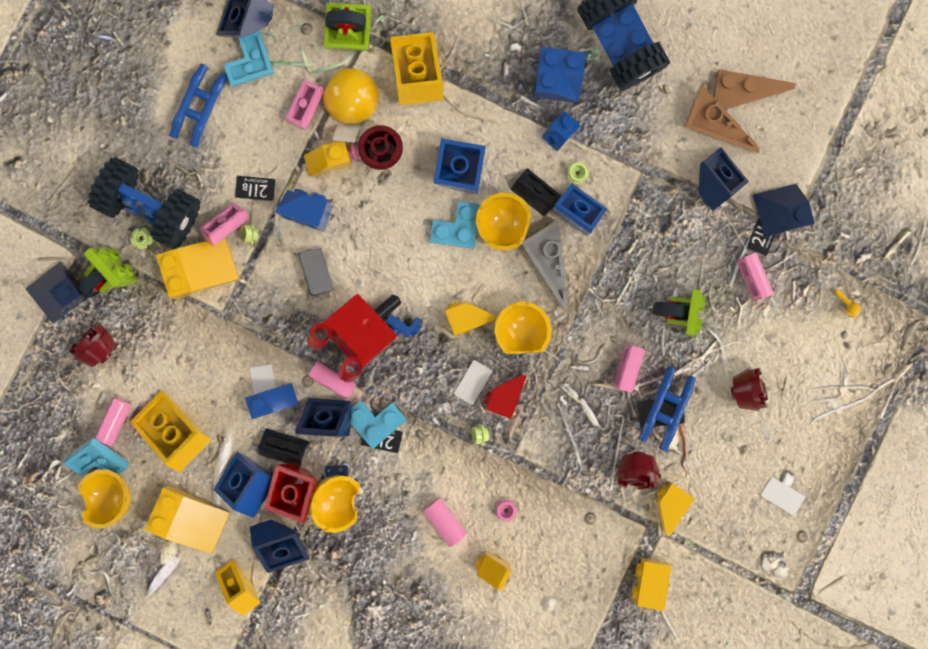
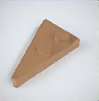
M719 69L717 71L713 97L724 109L734 108L745 103L748 104L762 100L769 96L786 93L795 89L796 83Z
M700 85L684 127L758 153L760 149L754 140L747 135L707 89Z

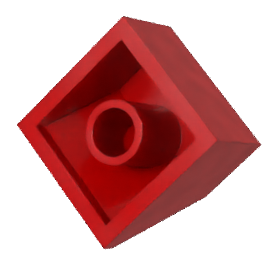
M290 463L276 465L264 509L304 524L317 478L309 470Z

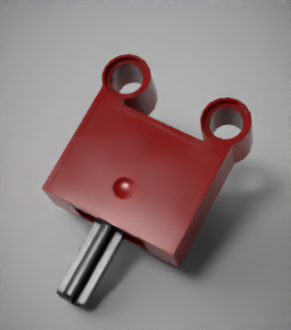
M357 293L323 323L315 324L307 336V343L314 349H321L331 338L348 357L339 367L338 376L343 382L351 383L357 379L363 368L398 337L383 320L401 305L400 298L393 294L373 310ZM314 333H321L324 340L317 339ZM346 366L353 367L355 374L347 372Z

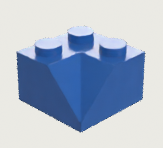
M541 47L534 97L578 103L586 53Z
M441 138L433 184L455 191L478 194L486 146Z
M295 188L294 192L287 190L275 213L284 219L324 232L333 207L328 202L329 200L326 199V196L315 192L311 196L307 192Z

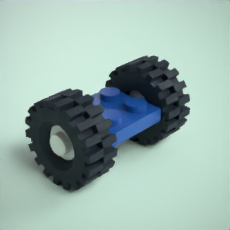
M585 0L577 7V11L587 30L594 29L613 65L610 68V73L620 91L630 89L646 81L670 64V60L661 43H653L634 7L637 0Z
M117 157L109 159V162L104 164V168L99 170L98 177L96 176L94 179V185H91L90 190L92 191L88 195V198H90L88 200L89 207L110 218L119 215L124 208L132 215L137 216V214L145 217L147 222L153 225V231L151 232L153 240L171 249L180 247L182 241H185L187 234L190 233L192 225L195 224V218L198 217V211L200 210L199 199L177 189L172 194H169L167 201L165 200L161 203L134 189L137 186L136 180L139 178V170Z

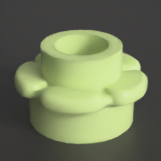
M581 162L572 163L568 167L567 178L575 184L583 183L589 176L586 165Z
M253 223L242 225L240 228V240L243 243L252 245L253 240L256 241L258 238V229L254 227Z
M144 227L141 229L136 228L132 232L131 243L133 246H137L138 249H146L152 244L153 239L149 229Z
M479 424L472 427V441L474 445L480 444V446H484V442L489 440V432L487 428Z

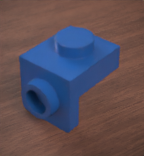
M564 111L547 128L542 138L556 151H559L565 142L578 131L581 125Z
M392 314L386 320L397 336L402 333L407 338L410 335L415 337L422 328L420 325L422 320L418 317L410 327L406 326Z

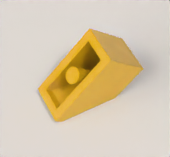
M345 141L322 145L304 155L309 177L352 166Z
M460 300L449 304V309L445 310L454 336L497 320L495 315L469 303L461 304Z
M668 481L667 484H662L657 491L658 497L656 502L662 531L670 536L695 498Z
M486 551L484 556L479 555L474 565L477 568L476 575L502 592L512 572L509 562Z
M232 559L215 572L227 605L241 616H244L261 603L254 586L236 561Z

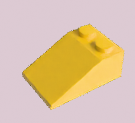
M434 32L390 37L399 106L443 101V82Z
M226 237L215 246H211L205 241L156 255L170 299L177 300L239 280Z
M163 390L130 421L163 463L179 473L211 441L202 428Z
M168 485L162 489L144 530L166 540L212 554L231 512Z

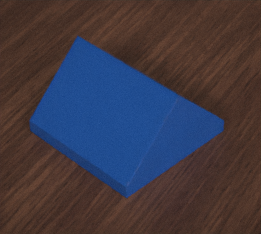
M571 183L553 207L552 212L588 237L607 208Z

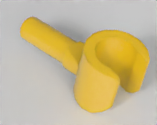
M838 289L834 293L848 306L844 312L848 316L855 318L861 310L860 305L848 299Z

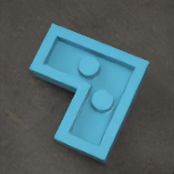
M260 30L243 38L238 37L245 58L224 64L231 87L233 88L273 75L274 71Z
M458 201L455 223L433 220L430 243L474 249L477 232L476 214L481 204Z
M362 400L351 409L352 426L372 449L407 420L394 403H391L376 417Z
M92 438L68 455L63 464L82 476L93 467L99 470L108 469L120 474L127 469L129 462Z

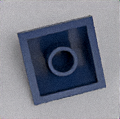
M309 398L295 433L329 437L350 436L351 401Z

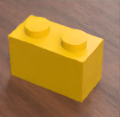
M641 558L640 564L637 563L635 577H638L637 586H633L632 599L637 607L665 611L672 567L668 562Z

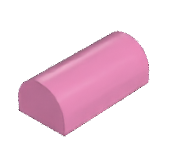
M303 80L284 120L302 130H306L325 89Z
M233 203L203 225L199 231L211 246H215L247 222L249 217L244 209Z
M756 252L737 260L754 301L774 294Z
M631 345L625 346L613 388L629 393L633 392L645 353L644 349Z
M317 361L309 373L311 379L346 400L349 399L357 385L354 382H343L336 371Z
M119 397L114 398L95 439L105 445L113 446L132 404Z
M441 497L422 511L449 547H452L467 535L466 530Z

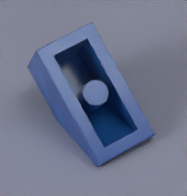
M292 383L245 398L251 419L299 404Z

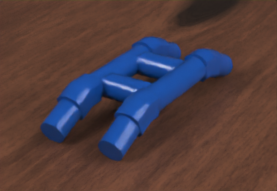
M203 63L200 64L190 79V84L173 118L169 134L170 137L178 139L185 116L197 121L190 141V145L193 147L199 146L206 127L205 125L228 79L227 74L221 72L213 83L210 93L198 88L208 70L207 65ZM194 96L206 101L201 113L189 108Z
M667 367L657 395L638 437L640 441L646 442L656 420L669 425L659 446V449L666 452L676 434L696 381L695 377L688 376L680 396L668 392L675 373V369L672 367ZM664 399L677 405L672 417L659 412Z

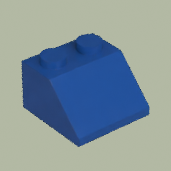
M236 452L213 490L234 511L254 518L268 496L273 475L248 457Z

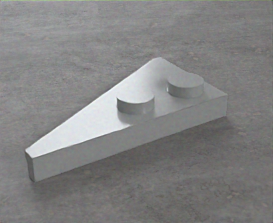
M558 220L523 241L521 245L561 308L564 309L568 306L567 291L565 287L560 226Z

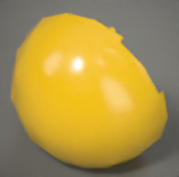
M343 68L329 81L324 90L322 100L327 113L335 121L344 125L358 124L365 120L367 121L375 113L379 103V90L375 80L368 73L357 68Z
M500 192L490 195L481 203L476 214V225L479 235L486 245L495 250L508 251L518 248L523 243L528 232L532 212L527 203L513 193Z
M519 301L511 303L501 311L495 323L494 333L497 344L506 354L540 353L545 351L551 340L552 327L549 317L542 308L531 302Z
M108 469L95 470L87 474L79 482V495L85 500V510L82 512L84 524L92 528H107L120 522L129 511L132 498L131 490L121 475Z
M339 475L326 477L315 486L309 506V513L315 525L330 533L345 531L357 521L354 498L359 494V483L351 477Z

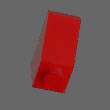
M521 374L494 387L492 392L487 391L483 404L487 405L486 410L512 419L527 376Z

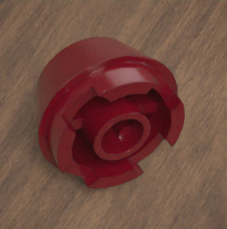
M377 125L367 129L362 134L358 143V152L361 160L367 166L376 170H385L391 168L400 160L403 152V143L401 137L394 129L384 125Z
M98 323L86 331L77 342L78 345L73 344L69 352L74 356L73 359L92 368L98 363L103 364L112 356L110 352L115 348L116 344L108 327L104 328Z
M749 367L733 376V386L730 387L732 399L736 400L739 409L759 412L760 409L768 408L766 403L768 400L766 385L759 376L762 375L761 368L751 369Z
M633 452L632 454L622 456L615 474L618 477L619 486L626 488L627 484L638 487L639 490L655 488V485H659V478H661L655 457L644 452Z

